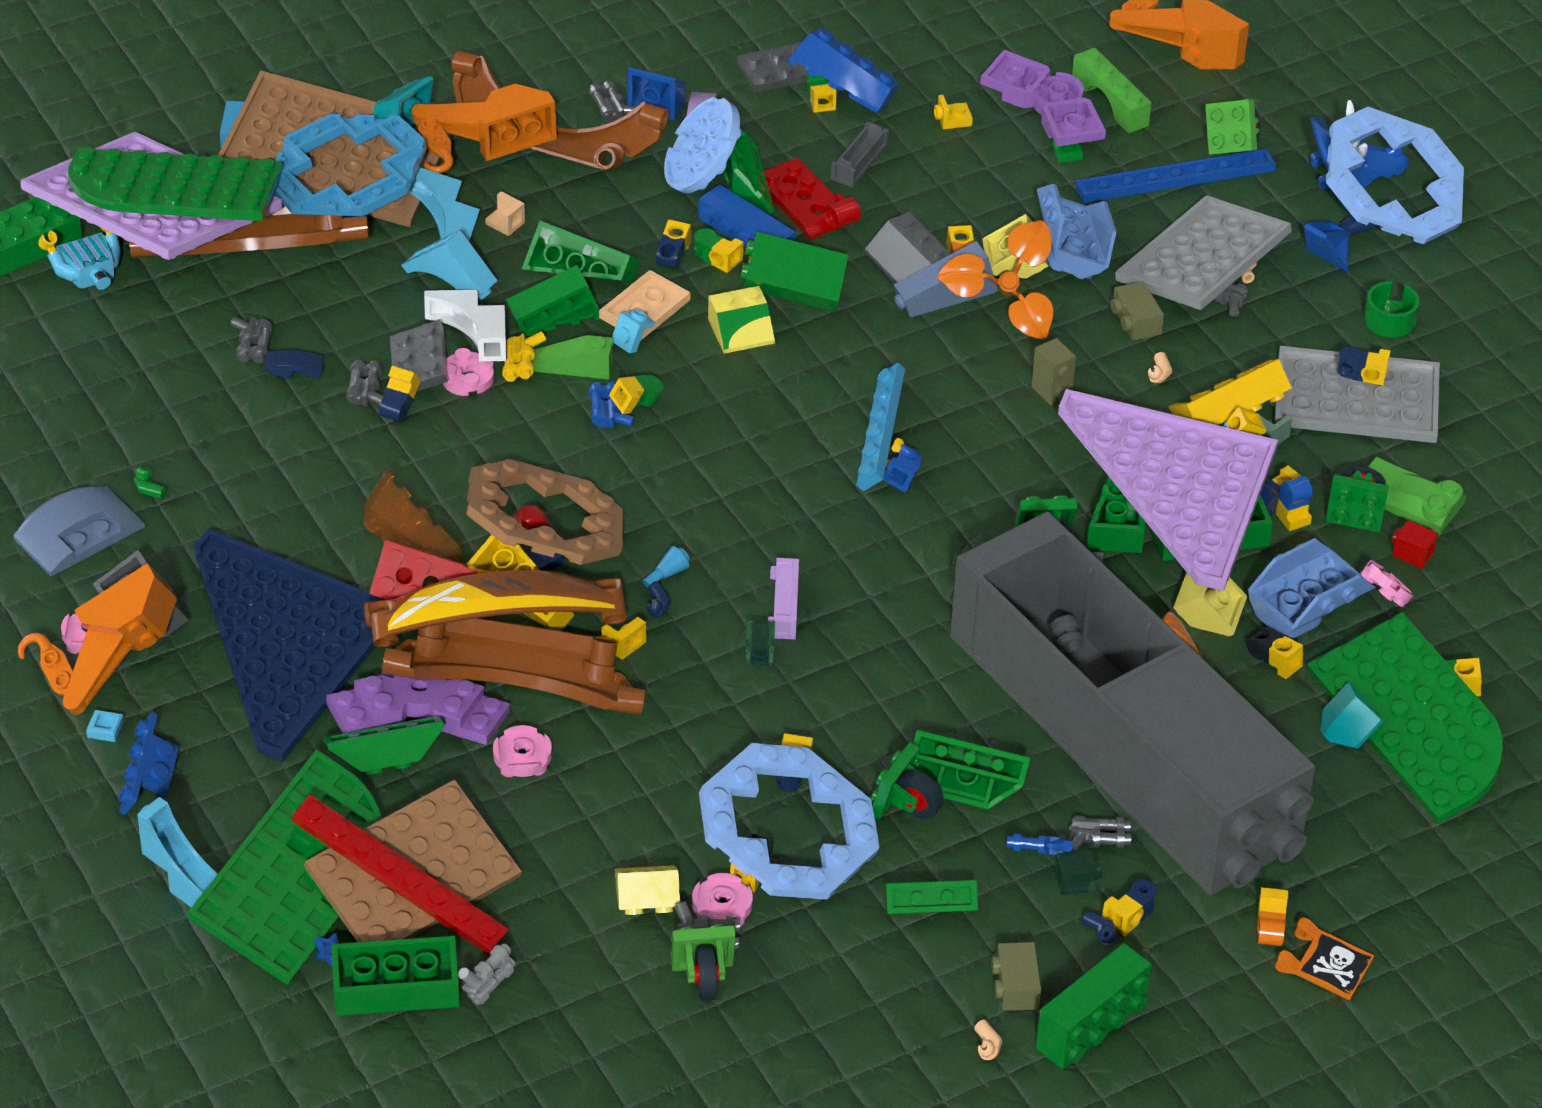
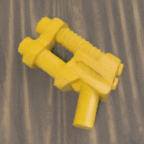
M542 331L527 339L522 333L518 337L513 336L506 340V361L502 368V375L506 381L513 382L519 376L522 379H528L533 375L534 365L531 363L535 358L533 347L546 341Z

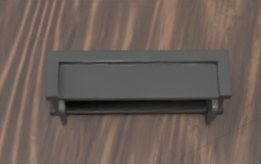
M866 122L864 129L839 159L831 163L830 179L853 188L888 146L889 129H882L879 125Z

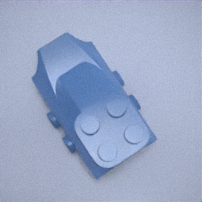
M1056 184L1038 188L1037 194L1043 221L1047 224L1051 233V250L1047 257L1049 266L1056 271L1073 274L1079 279L1091 278L1093 275L1107 269L1110 264L1116 237V229L1107 202L1102 201L1085 206L1060 197Z
M1314 538L1304 544L1297 545L1294 549L1284 554L1277 555L1250 586L1248 593L1255 615L1269 628L1292 639L1317 627L1321 623L1322 616L1346 603H1350L1355 598L1376 587L1333 550Z

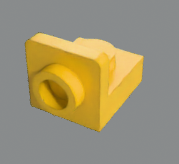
M938 95V103L934 105V116L936 120L940 121L942 129L972 126L973 118L966 102L947 105L944 95Z
M637 617L629 624L622 626L619 631L606 624L602 627V637L618 641L616 656L623 660L646 643V622Z

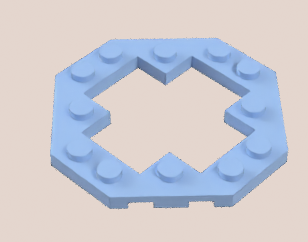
M1366 107L1333 122L1329 128L1331 142L1328 147L1327 163L1329 164V172L1326 174V183L1357 222L1365 225L1371 222L1381 226L1383 231L1397 236L1403 233L1413 237V241L1425 244L1450 232L1461 224L1464 167L1433 129L1371 107ZM1377 132H1380L1394 151L1412 143L1440 178L1430 183L1426 188L1427 192L1439 206L1413 219L1397 200L1378 207L1350 172L1360 167L1365 161L1352 144Z
M751 743L708 780L699 792L705 842L714 849L720 848L730 857L729 862L746 876L751 874L762 883L761 888L771 896L827 900L835 893L837 888L855 875L863 864L870 861L880 848L872 800L807 747ZM757 774L808 778L812 802L840 804L847 845L823 843L820 849L822 868L770 864L766 839L737 836L732 796L756 798L759 792Z

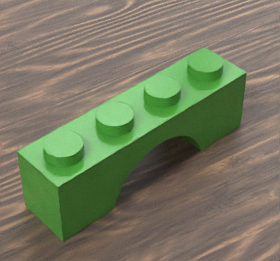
M1095 47L1074 55L1072 75L1082 82L1085 92L1095 88H1099L1104 92L1112 107L1114 120L1128 134L1149 126L1152 102Z

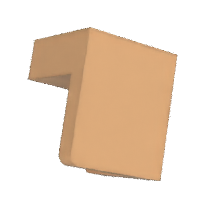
M501 191L497 194V210L485 219L486 225L507 236L511 235L525 223L524 203Z

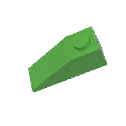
M585 335L534 349L535 358L531 361L534 365V372L600 379L610 378L613 364V338Z

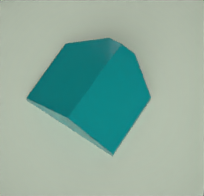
M1348 682L1322 709L1320 731L1330 743L1358 749L1384 721L1353 684Z

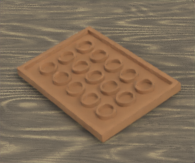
M455 780L363 829L373 838L471 904L516 880L522 873ZM331 848L305 861L304 868L357 942L411 939L439 923V921Z

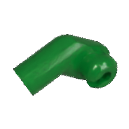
M137 468L136 475H134L137 490L141 494L163 500L167 488L153 483L150 478L152 472L149 468Z

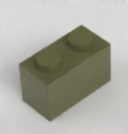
M1144 281L1114 287L1113 299L1110 301L1113 314H1117L1122 329L1127 331L1132 341L1161 335L1164 314Z
M1055 338L1035 347L1031 387L1050 406L1062 400L1066 389L1073 390L1076 356L1059 339Z
M999 943L997 956H992L991 968L992 974L998 975V980H995L994 990L995 998H1001L1002 1011L1039 1010L1041 986L1035 943Z

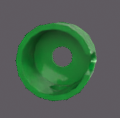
M1393 281L1381 282L1372 286L1368 291L1364 322L1370 331L1381 337L1393 339L1404 337L1411 333L1416 326L1419 296L1410 286L1405 285L1403 299L1395 301L1390 297Z

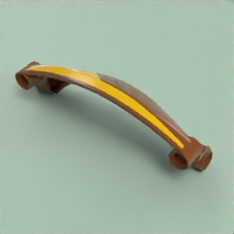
M507 570L466 575L419 588L395 599L364 603L367 628L371 627L373 644L378 647H388L399 642V633L449 622L496 615L538 612L601 613L602 623L619 624L627 619L624 593L619 577L588 580L568 574L538 570Z

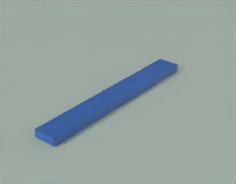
M1260 149L1076 180L1075 188L1082 202L1088 203L1275 171L1276 164L1268 149Z

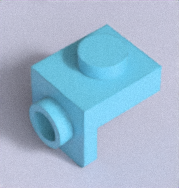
M638 309L622 312L612 335L613 343L628 353H635L644 330L653 328L655 322L647 317V313Z

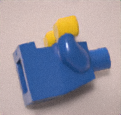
M896 438L892 445V451L898 452L899 455L897 458L893 457L892 460L887 459L883 481L906 493L921 466L922 456L917 449L904 445L902 439Z

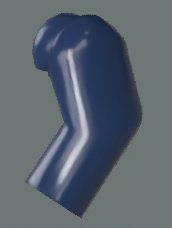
M656 582L648 588V592L653 599L652 604L647 603L646 608L652 617L658 618L665 614L671 604V599L660 583Z
M1089 910L1086 911L1082 924L1095 929L1098 939L1103 945L1109 946L1114 944L1118 937L1114 922Z

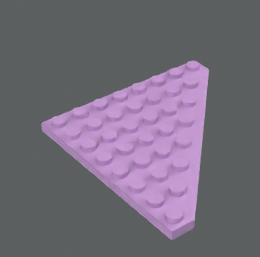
M1066 389L1059 405L1058 415L1197 585L1225 591L1275 455L1278 440Z

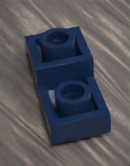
M297 350L270 351L265 355L264 371L276 377L290 379L293 371L303 376L319 379L322 373L323 355Z

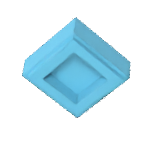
M95 710L86 730L87 738L116 742L124 723L123 714Z

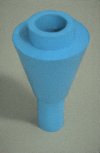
M671 546L655 570L642 580L644 585L649 588L651 584L659 582L661 579L689 569L688 561H690V558L681 547Z

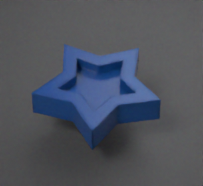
M336 933L328 939L321 937L314 939L319 950L315 960L327 961L332 966L331 944H339Z

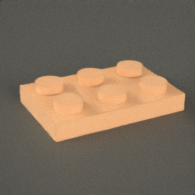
M649 270L599 310V318L616 327L620 313L633 311L634 309L647 313V317L653 320L655 324L653 328L644 330L642 340L690 301V292Z

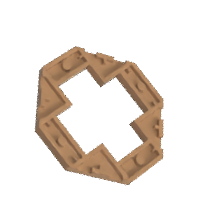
M512 459L472 467L468 481L470 485L468 488L466 515L503 544L516 547L519 544L532 546L531 552L554 557V554L558 553L568 558L569 562L579 565L620 555L623 547V508L615 503L612 497L598 490L592 482ZM527 483L543 497L564 493L591 514V516L584 518L582 527L590 532L591 535L564 540L556 534L554 529L548 526L526 530L517 523L516 519L508 516L498 508L506 506L509 497L500 488Z

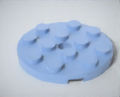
M713 97L696 106L682 121L675 132L678 138L673 148L668 147L665 157L664 174L667 183L671 187L682 193H692L699 189L703 190L717 174L719 175L725 170L726 162L733 151L736 140L741 135L740 116L738 109L733 103L724 98L717 99Z

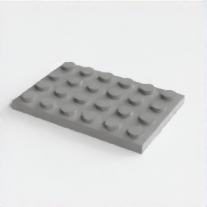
M1206 195L1115 272L1116 281L1127 285L1144 281L1150 293L1202 310L1292 232L1291 223Z
M1280 346L1278 359L1292 389L1284 392L1285 397L1276 401L1274 424L1289 416L1292 418L1291 428L1420 442H1437L1440 362L1389 357L1386 377L1382 386L1352 380L1339 375L1337 372L1339 352Z

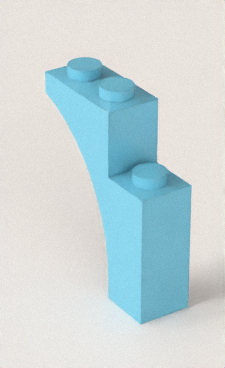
M419 167L409 193L418 198L431 212L437 223L440 239L461 230L467 240L470 241L480 209L456 201L462 181Z
M159 797L151 804L144 806L137 814L142 854L168 872L170 892L192 907L217 876V873L202 859L187 840L177 824L168 802Z

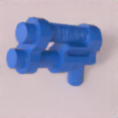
M615 381L608 382L606 386L600 382H594L589 388L592 404L591 420L597 427H610L613 429L614 422L630 427L634 424L635 417L622 414L609 396L616 384Z
M1014 833V836H1007L1006 848L1013 849V852L1028 849L1037 850L1038 854L1067 856V852L1072 850L1073 844L1068 838L1049 836L1029 838L1022 837V834Z

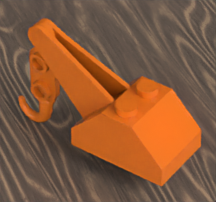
M1129 0L1122 5V10H1113L1110 13L1109 26L1112 29L1130 32L1179 46L1181 58L1199 69H1236L1244 63L1249 23L1209 0H1182L1181 8L1153 9L1159 4L1160 0Z
M512 84L491 91L485 102L417 104L412 108L413 122L418 125V132L425 139L427 148L431 153L439 156L444 161L440 166H431L428 163H424V167L427 170L436 173L446 172L453 165L451 140L446 132L479 141L480 152L486 161L557 139L555 101L550 93L519 84Z
M147 563L75 609L80 622L87 628V632L74 670L65 653L50 643L49 639L40 633H31L21 640L18 646L19 658H25L24 651L27 645L33 642L38 643L41 654L40 665L52 689L58 695L64 696L63 706L69 712L79 715L85 711L93 697L130 650L141 651L144 648L151 647L158 639L165 635L177 598L171 586Z

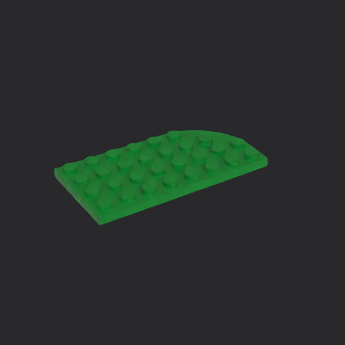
M92 147L77 148L68 167V179L71 189L79 198L89 204L110 211L263 221L283 167L282 161H274L272 159L251 160L246 157L223 158L219 155L205 157L195 154L175 155L169 152L146 153L142 150L129 152L118 149L98 150Z
M1403 612L1307 664V671L1331 699L1350 682L1383 719L1384 722L1367 739L1368 743L1437 824L1474 805L1484 797L1495 783L1503 757L1502 735L1497 720Z
M317 749L191 907L186 916L287 986L316 949L317 945L314 939L317 937L324 938L339 918V915L304 868L305 861L330 847L291 821L293 814L308 796L312 795L362 830L382 819L373 796L361 780Z

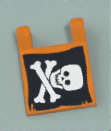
M1301 918L1297 923L1294 935L1298 939L1312 941L1301 962L1292 953L1286 950L1281 951L1275 964L1276 970L1282 973L1298 975L1350 1001L1370 966L1374 955L1320 930L1311 920Z

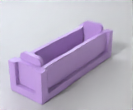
M777 558L776 566H771L770 578L776 580L774 617H768V630H773V639H796L799 559Z

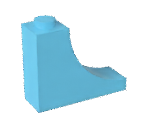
M461 230L416 251L401 265L407 273L421 271L438 276L456 290H477L479 300L488 296L492 292L490 287L498 281Z

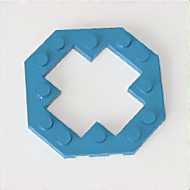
M329 114L286 135L283 142L284 148L275 159V161H282L283 171L273 195L282 199V204L292 214L364 216L408 194L427 148L425 139L401 116L389 115L387 119H376L375 115L355 114L354 118H342L341 114ZM343 134H346L356 145L365 143L371 138L380 135L398 152L380 161L382 170L389 176L349 196L337 184L312 194L295 177L313 167L311 159L305 153L333 141Z

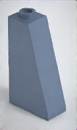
M975 241L895 283L894 287L897 295L894 296V300L900 310L905 309L910 317H914L997 292V285L983 278L984 287L982 291L975 297L963 298L952 293L938 280V274L942 267L954 257L962 254H974L982 258L984 261L983 273H988L994 277L988 256L978 242Z

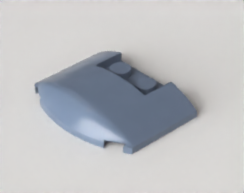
M107 486L82 487L57 495L36 508L22 522L13 537L52 577L145 527V523Z

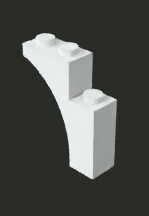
M477 290L424 291L425 319L440 320V322L451 325L467 334L477 346L479 362L506 361L504 305L478 306Z

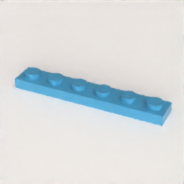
M899 363L890 368L883 369L877 377L878 381L873 396L874 401L870 412V420L866 431V440L862 450V459L856 486L862 491L869 489L884 478L905 368Z

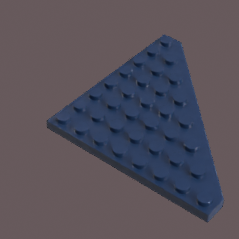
M208 529L194 545V554L258 753L283 763L328 707L326 704L327 695L340 692L376 647L373 644L372 629L366 626L364 603L386 599L371 595L367 591Z

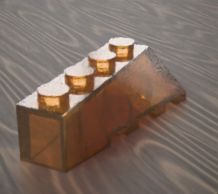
M389 470L384 472L364 504V525L371 533L374 532L384 543L386 539L462 563V549L439 524L436 526L432 525L429 513L422 506L418 509L409 499L411 494L404 486L399 489L393 483L395 476ZM428 576L434 583L439 582L436 577Z

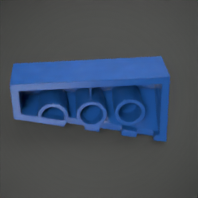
M818 28L810 32L789 57L788 63L795 66L798 62L808 68L807 74L814 78L816 75L826 78L829 83L828 86L835 90H847L849 98L875 113L887 107L900 85L894 80L893 75L876 68L870 59L860 57L850 45L840 43L826 29Z

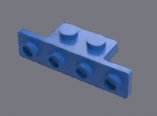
M151 712L146 720L141 719L134 732L137 740L129 753L132 761L124 774V779L127 782L118 798V801L121 802L119 813L126 815L136 803L140 786L163 797L169 791L179 746L153 735L158 715L154 712Z

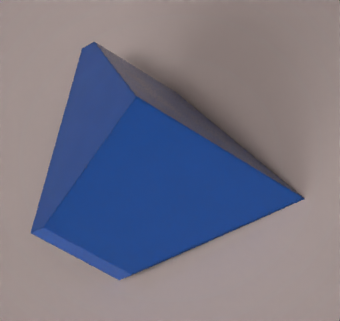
M1331 220L1306 223L1304 227L1306 250L1348 273L1349 235L1351 232Z

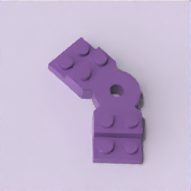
M1003 50L981 75L980 84L1002 92V101L1023 109L1034 107L1042 115L1041 124L1048 138H1053L1057 146L1105 139L1106 130L1091 100L1083 97V84L1075 76L1063 72H1056V76H1050V69L1047 65L1007 50Z
M385 675L369 676L354 680L353 690L329 694L326 698V704L343 734L406 722V716L414 718L439 716L444 724L442 732L487 745L510 713V703L484 696V686L462 679L446 681V679L417 680L399 676L391 678Z

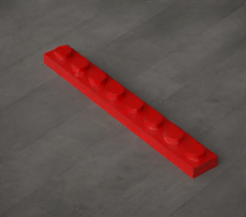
M309 795L293 814L291 821L487 955L490 956V951L499 945L507 935L508 928L312 795Z

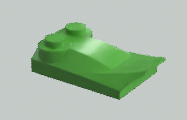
M1378 457L1368 466L1382 474L1386 480V485H1389L1385 510L1433 530L1439 535L1465 503L1466 495L1463 494V488L1455 481L1444 480L1437 483Z

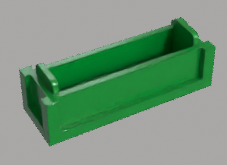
M977 880L886 883L884 885L887 902L885 916L907 913L978 911Z

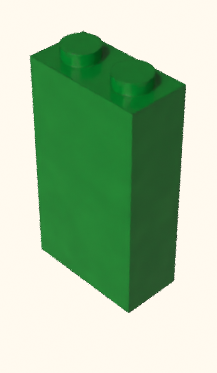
M756 232L754 240H748L745 255L749 256L748 264L743 263L740 278L744 279L742 289L759 286L765 295L835 311L840 298L848 254L761 232Z

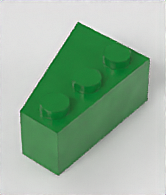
M578 265L506 299L525 336L534 335L540 331L556 330L557 325L571 323L572 326L580 324V320L594 317L595 320L600 319V309Z

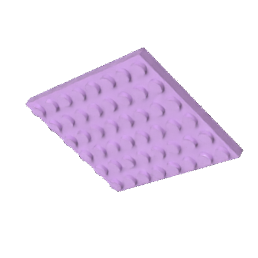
M137 132L130 133L95 148L98 150L118 149L129 152L142 150L146 153L169 152L175 155H185ZM72 158L21 179V189L32 194L34 197H39L53 206H58L70 214L83 218L87 222L105 229L107 232H112L124 238V240L133 242L143 249L156 253L168 260L174 259L182 253L194 250L204 243L211 242L215 238L231 233L235 229L253 222L250 220L117 212L99 208L79 198L71 189L68 179V167ZM273 195L265 216H269L271 213L282 209V199Z

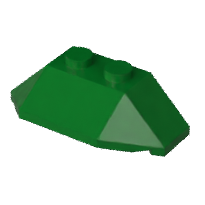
M744 130L736 140L733 151L726 162L724 176L730 185L728 189L765 213L772 214L775 210L759 148L747 130Z
M432 716L326 736L323 739L328 750L359 771H366V774H377L383 772V768L395 766L396 769L411 767L413 762L420 761L443 730L444 724L439 716Z
M920 730L916 731L913 743L920 748L914 763L915 768L928 775L938 784L942 790L943 799L990 810L1024 787L1031 761L1029 757Z

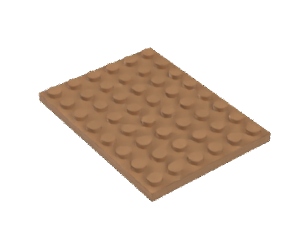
M260 70L218 155L223 158L246 157L251 160L272 159L275 161L278 153L282 152L284 148L283 142L286 135L329 114H341L342 118H354L355 114L373 115V108L377 102ZM418 125L413 127L416 132H418ZM446 132V134L448 135V137H449V139H450V137H451L452 134ZM343 134L333 141L305 153L311 159L313 167L295 177L312 194L337 184L349 196L389 176L382 170L380 161L398 152L380 135L371 138L365 143L356 145L346 134ZM426 148L419 167L426 169L424 163L438 166L441 158ZM408 192L407 195L366 215L411 227L421 201Z

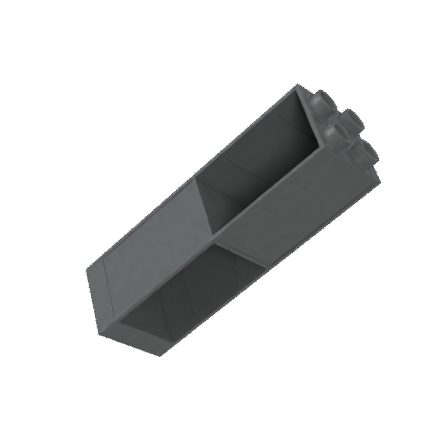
M1048 511L957 556L950 637L1210 896L1231 884L1235 888H1242L1257 876L1261 867L1276 859L1283 863L1288 862L1303 850L1307 841L1304 835L1306 817L1314 802L1311 788L1315 765ZM1065 615L1076 617L1079 625L1077 630L1082 633L1085 645L1080 650L1071 654H1062L1057 649L1055 644L1057 639L1052 636L1049 628L1053 620Z

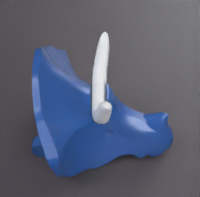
M1351 100L1347 102L1346 116L1355 113ZM1311 117L1312 130L1319 151L1311 154L1310 162L1313 167L1325 164L1329 172L1327 157L1328 147L1331 142V137L1329 136L1330 127L1322 117ZM1365 139L1352 144L1365 160L1360 167L1350 171L1363 188L1378 177L1391 178L1393 175L1399 176L1408 168L1409 161L1407 155L1402 151V147L1394 151L1391 146L1387 148L1377 147L1368 143ZM1326 175L1320 176L1317 180L1319 187L1323 190L1330 189L1326 183Z

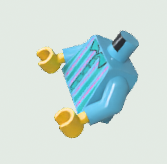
M103 228L101 229L106 232L105 236L101 232L56 246V248L54 244L57 241V235L53 231L48 233L50 242L45 240L43 234L38 242L43 250H48L49 254L47 256L56 275L73 282L78 288L82 289L93 285L100 290L106 289L114 278V269L118 267L121 254L117 235L107 232Z

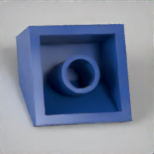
M629 67L628 105L638 106L645 102L669 110L668 119L675 121L685 103V83L677 78Z

